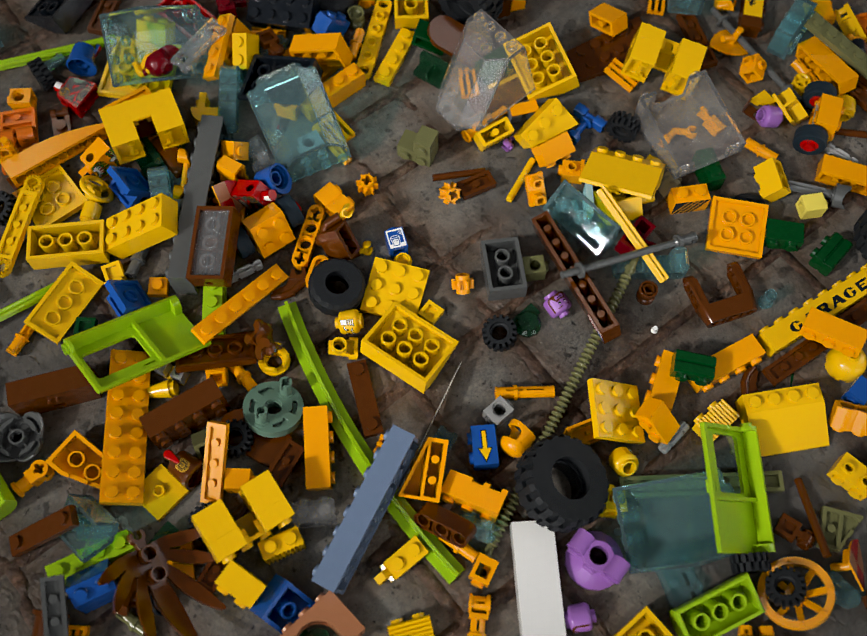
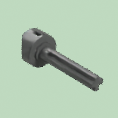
M787 179L791 191L803 194L822 192L825 199H830V207L845 210L842 201L844 196L852 189V186L836 183L835 187L831 189Z

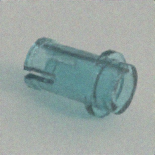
M56 53V56L44 62V64L51 72L62 64L65 65L64 63L67 60L62 53Z
M773 289L766 290L764 295L758 298V305L762 309L771 308L773 301L777 298V292Z

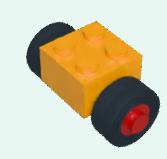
M826 81L811 82L804 90L803 105L812 111L808 124L798 127L793 138L794 149L802 154L816 155L822 153L827 143L833 140L835 131H839L842 125L840 117H842L845 110L843 106L844 99L837 97L836 87Z
M285 194L243 219L241 222L244 228L240 225L236 253L240 258L245 259L256 250L266 258L294 241L296 238L291 229L305 221L300 205L289 194Z

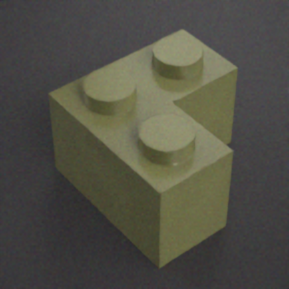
M424 125L421 126L418 133L405 129L397 144V155L405 160L414 161L421 166L430 167L438 152L439 131Z

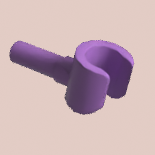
M513 135L509 139L505 138L503 140L502 148L506 152L511 151L514 147L512 142L515 138Z

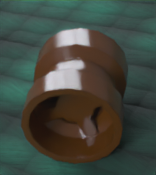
M650 280L642 282L636 293L637 301L642 305H650L658 293L657 284Z

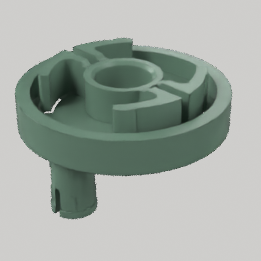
M284 376L280 378L279 382L269 381L261 383L247 393L243 401V418L254 433L263 437L277 438L290 434L299 426L303 418L304 404L299 392L291 386V378L289 382V377ZM278 407L281 411L277 414H269L268 408Z

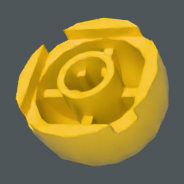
M831 349L825 356V369L837 381L853 382L867 368V357L863 350H861L857 359L847 357L835 349Z

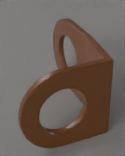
M751 98L744 106L742 112L757 121L753 114L757 113L758 110L750 105Z

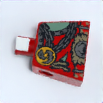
M69 77L65 83L57 81L54 85V90L57 91L56 95L61 104L65 107L68 106L69 110L80 118H83L99 97L96 83L76 77Z
M238 180L231 192V196L253 214L274 202L277 198V193L275 190L269 189L262 181Z

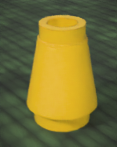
M167 379L148 387L147 393L149 398H174L179 394V385L176 380Z

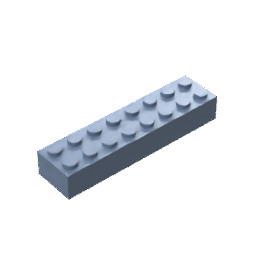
M392 425L391 429L388 428L383 437L385 441L381 448L378 447L373 456L375 460L372 466H368L363 475L365 479L362 485H358L353 494L355 498L352 504H348L343 513L344 519L341 524L335 527L333 531L334 538L331 544L328 543L322 553L324 557L321 563H318L313 569L311 581L333 593L344 594L421 444L414 434L395 425Z

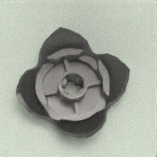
M30 411L26 412L23 416H18L11 412L0 413L1 463L13 461L26 462L38 454L44 443L42 437L44 423L40 413ZM21 436L22 439L18 442L17 438Z

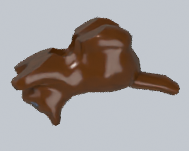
M258 318L253 323L254 331L245 334L244 342L247 345L252 344L256 346L255 356L258 360H263L265 355L276 357L278 350H281L282 346L276 344L273 340V324Z

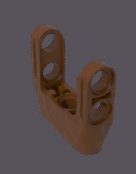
M736 261L727 264V277L736 295L709 304L698 280L692 275L683 278V286L693 308L707 328L746 317L758 310L753 290L741 266Z

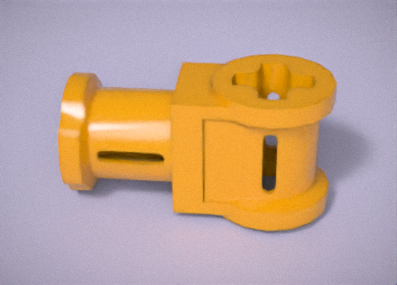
M36 460L30 465V468L23 472L24 476L10 483L14 492L23 498L25 493L32 487H38L45 481L51 480L55 475V470L44 460Z
M469 593L468 619H471L470 632L467 633V636H487L485 634V624L490 614L491 595L485 597Z

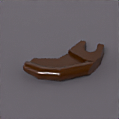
M305 266L301 267V274H296L295 270L291 269L286 285L274 290L273 294L270 295L271 300L283 301L294 297L306 285L305 278L307 275Z
M750 366L744 371L740 381L741 395L760 392L756 386L758 377L756 366Z

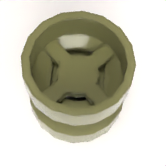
M360 6L350 7L347 11L348 21L351 22L350 28L354 30L356 28H363L365 25L363 8Z

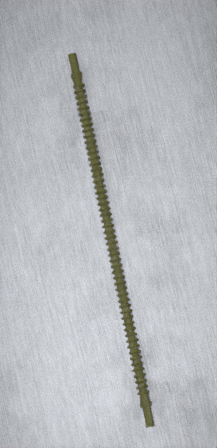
M640 257L631 259L629 264L625 266L624 274L620 275L619 283L614 288L615 292L611 293L610 301H607V305L612 313L616 312L617 304L620 303L619 299L623 298L624 290H627L628 281L632 280L631 276L636 272L635 267ZM593 329L594 333L590 335L591 338L588 339L589 343H586V347L583 349L584 352L581 353L582 357L578 358L580 362L576 363L575 371L571 372L570 381H567V386H564L565 391H562V396H559L560 401H557V406H554L555 411L551 412L553 415L549 416L550 421L546 422L548 425L544 426L545 431H541L543 435L539 436L540 440L555 433L554 428L558 427L557 423H560L559 418H562V413H565L564 408H568L569 398H573L574 389L578 388L576 384H579V379L583 378L581 374L585 373L584 369H587L586 365L590 364L591 355L595 354L593 350H597L596 346L599 345L598 341H601V338L595 329ZM513 487L514 492L510 493L511 498L507 499L509 502L505 503L506 508L502 509L503 514H499L501 518L497 519L498 524L494 525L495 530H491L493 534L488 536L490 540L486 541V547L484 550H481L482 554L490 558L493 557L494 548L498 547L496 544L500 543L499 538L503 537L502 532L506 531L504 529L505 526L508 527L507 522L511 521L510 516L514 515L513 510L516 511L515 506L519 505V496L516 494L515 487ZM479 564L476 575L481 576L484 564Z

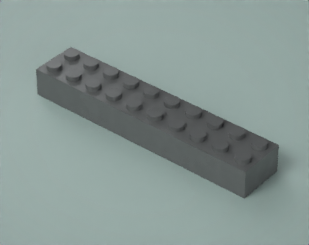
M202 115L201 122L197 124L198 136L194 138L195 149L190 157L191 168L187 170L188 181L184 185V200L180 202L181 214L178 216V235L173 237V250L169 252L170 264L169 267H166L165 276L169 280L170 286H172L177 294L198 295L200 286H194L186 279L196 208L197 206H216L212 201L215 197L212 186L221 182L216 169V163L221 158V140H230L224 116Z

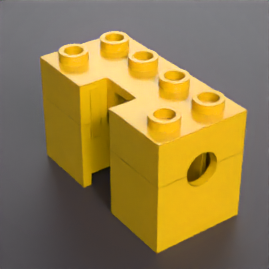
M642 22L631 41L621 74L644 83L651 69H657L665 73L660 90L685 98L696 83L707 47L682 38L680 43L665 38L667 31Z
M170 88L160 89L155 93L142 95L132 100H125L120 104L106 106L98 110L120 165L146 157L136 126L139 125L138 121L146 118L148 122H153L164 150L190 142L184 121Z
M269 470L240 486L241 490L238 493L250 512L237 521L233 520L221 499L191 516L193 525L217 564L222 562L225 565L236 557L234 553L241 550L244 553L254 546L252 542L260 538L262 541L272 535L270 530L278 526L281 529L293 521L291 517L295 513Z

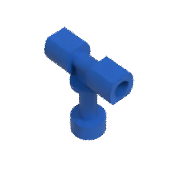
M580 102L572 113L579 118L580 124L575 130L568 132L573 145L580 141V134L585 128L590 129L592 127L601 133L608 123L601 116L597 115L595 117L590 114L589 108Z

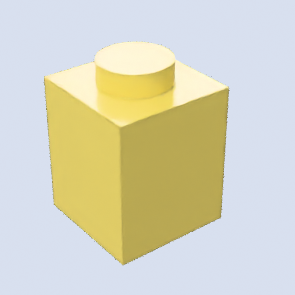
M822 192L801 195L795 204L800 220L822 217L828 209V202Z

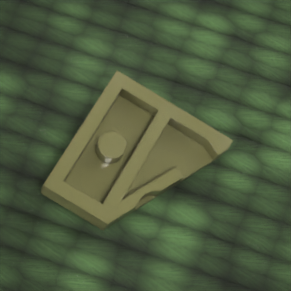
M822 506L820 508L819 524L829 550L836 553L840 552L847 539L854 533V529L862 522L864 516Z

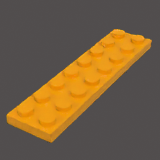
M111 349L109 375L143 361L150 356L144 351ZM151 372L107 391L99 505H143L147 433L139 417L148 413L149 394L147 393V388L150 387Z

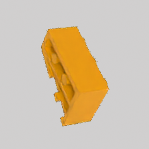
M336 32L294 35L289 49L292 57L315 58L319 64L328 65L327 68L333 69V67L345 69L351 65L353 54L342 34Z
M433 437L425 438L396 496L436 503L440 502L449 440Z
M450 469L441 488L440 496L444 502L451 505L453 503L458 504L463 511L470 514L474 512L480 515V519L490 523L491 521L496 522L505 503L508 491L502 489L501 492L491 489L492 485L485 482L482 485L474 481L473 477Z

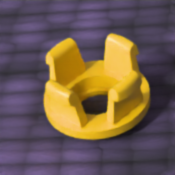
M284 347L277 352V356L282 359V364L279 367L268 366V360L272 356L265 355L263 360H258V365L263 373L269 376H278L287 371L291 359Z

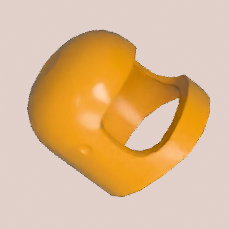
M511 419L508 424L511 433L509 436L503 435L501 437L500 446L509 456L521 458L524 451L531 447L536 436L521 421Z

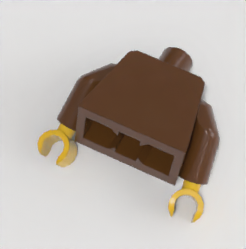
M348 203L343 206L340 213L336 212L320 226V231L315 237V244L322 246L329 257L351 260L361 256L360 254L362 253L368 256L373 252V247H370L371 241H364L361 248L347 221L342 220L343 217L350 218L354 210L351 212L345 211L350 206Z

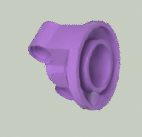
M579 528L567 544L565 567L568 575L578 586L586 590L601 591L611 587L614 583L619 584L631 567L623 558L619 545L612 537L602 532L586 531L583 528ZM593 548L602 550L606 555V563L603 565L594 564L589 557L590 550Z

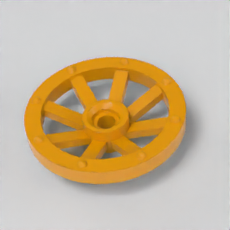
M784 557L772 562V572H774L776 567L782 569V566H786L787 569L790 567L794 568V566L808 569L809 571L804 577L806 586L808 587L816 574L822 580L824 587L807 590L804 602H801L799 607L794 606L798 621L790 620L783 617L790 610L789 607H786V610H784L781 606L775 612L767 601L769 597L766 595L765 579L769 576L770 571L762 572L758 581L757 593L765 614L779 626L796 631L810 630L824 623L831 615L835 605V589L827 572L817 563L802 557ZM781 581L777 585L785 592L781 593L783 595H790L795 590L791 582L787 585L784 581ZM827 594L824 607L807 599ZM804 605L818 614L805 620L802 606Z

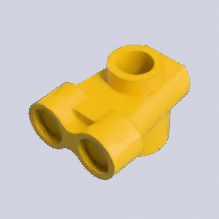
M336 337L333 340H329L328 354L348 357V360H357L358 337H349L346 340L343 337Z

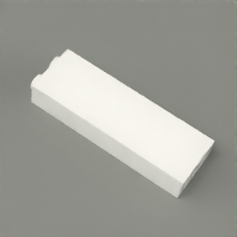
M536 521L511 522L509 527L520 636H566L555 532L549 531L547 527H541Z

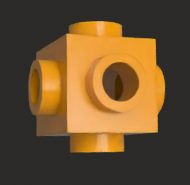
M759 53L743 57L739 74L747 84L763 80L767 63Z

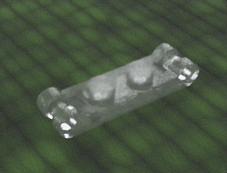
M214 17L210 18L171 58L170 62L180 67V71L186 74L191 66L226 33L227 28L219 25ZM184 56L187 58L185 62L182 61Z

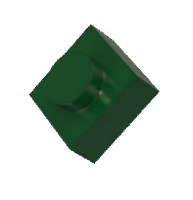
M77 317L73 335L97 326V318Z

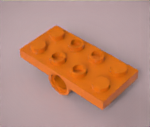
M35 107L0 112V138L4 136L10 139L19 152L39 143L37 110ZM2 167V173H3L4 175H7L6 172H5V170H4L3 167Z

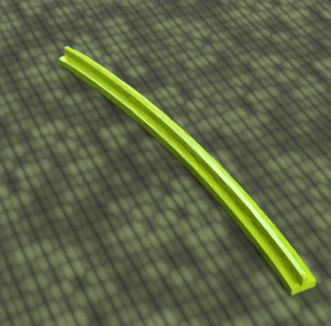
M285 301V305L277 308L298 361L320 406L327 405L329 411H332L333 423L330 424L363 476L367 467L372 466L375 460L373 458L374 454L358 431L334 389L313 346L296 301L289 304L288 301ZM394 495L387 511L409 539L416 535L429 551L425 558L450 585L465 571V568L435 535L416 525L414 521L416 512L404 497Z

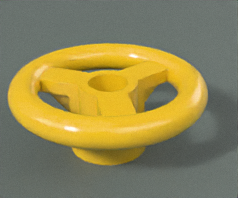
M93 175L81 177L79 181L80 188L88 200L92 199L100 203H109L114 199V192L104 180ZM91 181L97 182V183H99V184L102 185V186H99V185H97V184H94V183H92ZM102 192H108V197H101Z

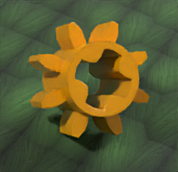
M370 173L361 174L360 180H356L358 193L362 192L365 196L374 195V190L379 189L377 177L371 176Z
M444 182V186L439 188L440 195L438 198L444 199V204L452 203L455 205L456 201L461 199V189L456 188V183L451 182L449 184Z
M469 273L455 274L456 279H451L452 290H456V294H469L470 289H474L473 277L470 278Z

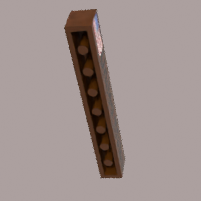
M545 211L532 218L534 231L559 272L574 268L575 263L579 262L549 212ZM587 272L585 277L581 279L577 275L565 278L564 280L602 342L605 344L621 336L620 324Z

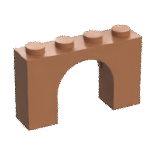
M328 591L327 593L322 592L314 600L316 603L310 609L309 607L304 608L299 613L297 621L294 623L289 622L281 630L282 634L280 636H300L305 629L314 625L326 626L332 629L337 636H362L366 628L333 592Z

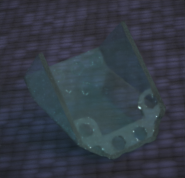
M197 5L137 6L99 14L112 87L203 77L204 67L208 59V52L214 34L212 21L208 17H204ZM165 45H173L180 50V56L173 63L172 72L162 77L152 75L139 77L135 72L134 66L131 64L134 61L141 63L145 55Z
M292 63L267 75L260 76L255 82L256 87L247 93V98L275 162L284 165L291 176L292 183L303 177L311 176L322 169H328L339 162H345L349 157H352L316 67L308 66L306 68L302 67L299 63Z
M717 469L720 490L722 492L734 493L731 484L724 482L723 473L720 469ZM706 471L612 488L613 501L616 504L618 514L617 521L622 534L621 540L626 553V561L631 565L629 568L630 574L698 567L735 555L717 554L709 493H707L705 482L707 480Z

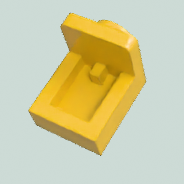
M120 260L101 266L106 282L107 280H127Z

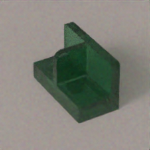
M423 50L420 53V63L413 71V75L438 89H442L452 76V65Z
M148 137L141 139L146 157L135 161L148 181H151L168 172Z

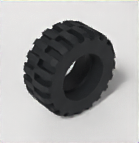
M438 0L446 16L455 19L477 33L486 31L500 16L503 9V0Z

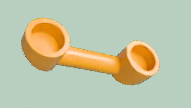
M179 148L177 154V162L183 163L181 185L175 184L173 188V199L178 200L184 196V185L188 181L187 170L191 166L189 154L186 149Z

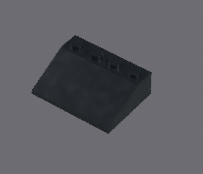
M39 0L24 19L53 33L67 34L72 30L74 23L82 18L84 11L91 7L93 0Z
M255 54L237 98L246 101L301 105L318 86L323 70L315 58Z

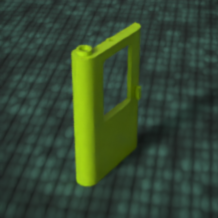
M172 295L63 339L61 348L65 355L69 354L97 394H101L211 345V341L203 345L191 332V329L194 327L193 324L183 314L182 306L177 296ZM129 338H135L150 356L143 361L103 378H97L83 359L85 356Z
M710 422L699 423L707 475L705 482L707 493H709L717 554L775 553L776 548L757 426H752V423L739 424L740 427ZM713 434L733 438L741 493H727L720 490Z

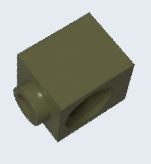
M543 255L522 257L526 281L544 280L549 267L548 262L544 261ZM531 267H537L538 270H533Z

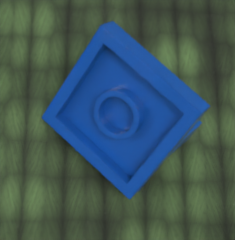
M110 165L107 169V173L113 179L109 184V188L127 209L138 204L142 197L151 198L157 193L135 168Z
M107 280L104 284L109 292L106 299L118 317L152 304L138 281Z

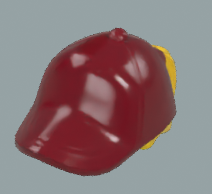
M165 45L145 55L141 63L134 61L131 64L134 66L135 72L139 77L148 75L162 77L172 72L173 63L180 56V50L176 46Z

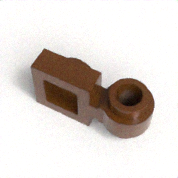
M272 28L256 33V35H259V43L264 50L268 49L269 55L283 56L285 54L284 47L280 44V39Z
M785 513L781 514L773 529L775 534L790 543L796 538V545L806 551L812 548L816 541L812 531L807 529L801 531L802 523Z

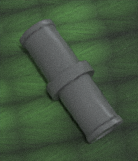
M151 247L131 256V263L124 273L126 277L136 279L141 266H144L146 263L145 258Z

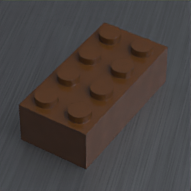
M210 377L139 417V420L150 440L160 450L170 447L179 438L189 436L194 429L206 426L207 422L213 418L225 415L227 410L231 408L213 377Z

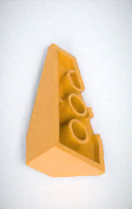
M74 430L45 462L62 476L100 489L103 451L78 430Z

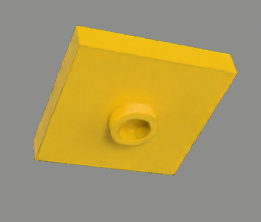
M160 464L144 479L142 506L160 522L190 491L182 486Z

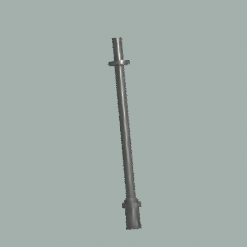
M713 6L710 12L718 20L716 25L718 27L724 26L730 34H733L736 29L728 21L730 16L728 14L723 16ZM742 35L739 36L737 39L738 43L750 55L758 53ZM767 63L765 72L781 88V93L790 87L801 103L802 97L794 90V86L786 84Z
M694 231L683 235L676 234L672 240L583 265L579 261L575 263L574 268L561 271L560 276L562 279L577 275L581 279L585 277L586 272L672 247L682 249L686 245L697 243L698 236Z

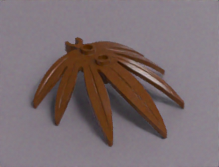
M196 528L163 536L148 545L145 542L146 534L143 529L137 531L138 540L134 539L132 534H129L127 541L130 545L134 546L135 551L111 563L101 574L97 582L99 586L108 584L119 577L123 571L125 572L118 582L114 593L113 613L117 614L122 608L130 592L133 579L136 578V606L145 636H156L154 614L147 586L163 616L181 636H198L181 601L166 579L168 578L177 589L191 599L222 611L226 609V605L204 586L167 563V561L179 564L198 565L216 562L209 552L190 549H170L183 546L201 537Z

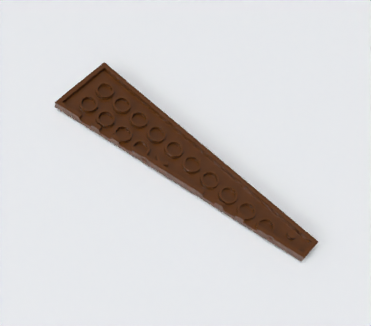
M639 16L628 21V28L614 37L603 33L565 52L579 83L606 75L603 71L614 58L624 64L631 41L643 22ZM515 76L468 99V104L478 116L495 110L501 104L509 106L513 102L525 101L528 98L518 77Z

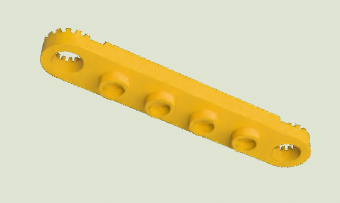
M377 0L356 64L360 69L368 71L365 74V81L371 78L392 10L391 0ZM383 3L384 5H388L386 8L380 7V5H383Z
M36 174L29 175L24 180L25 183H23V188L19 192L1 238L0 265L5 264L6 268L0 272V278H5L12 272L28 226L31 223L44 189V181ZM34 181H38L36 187H30Z

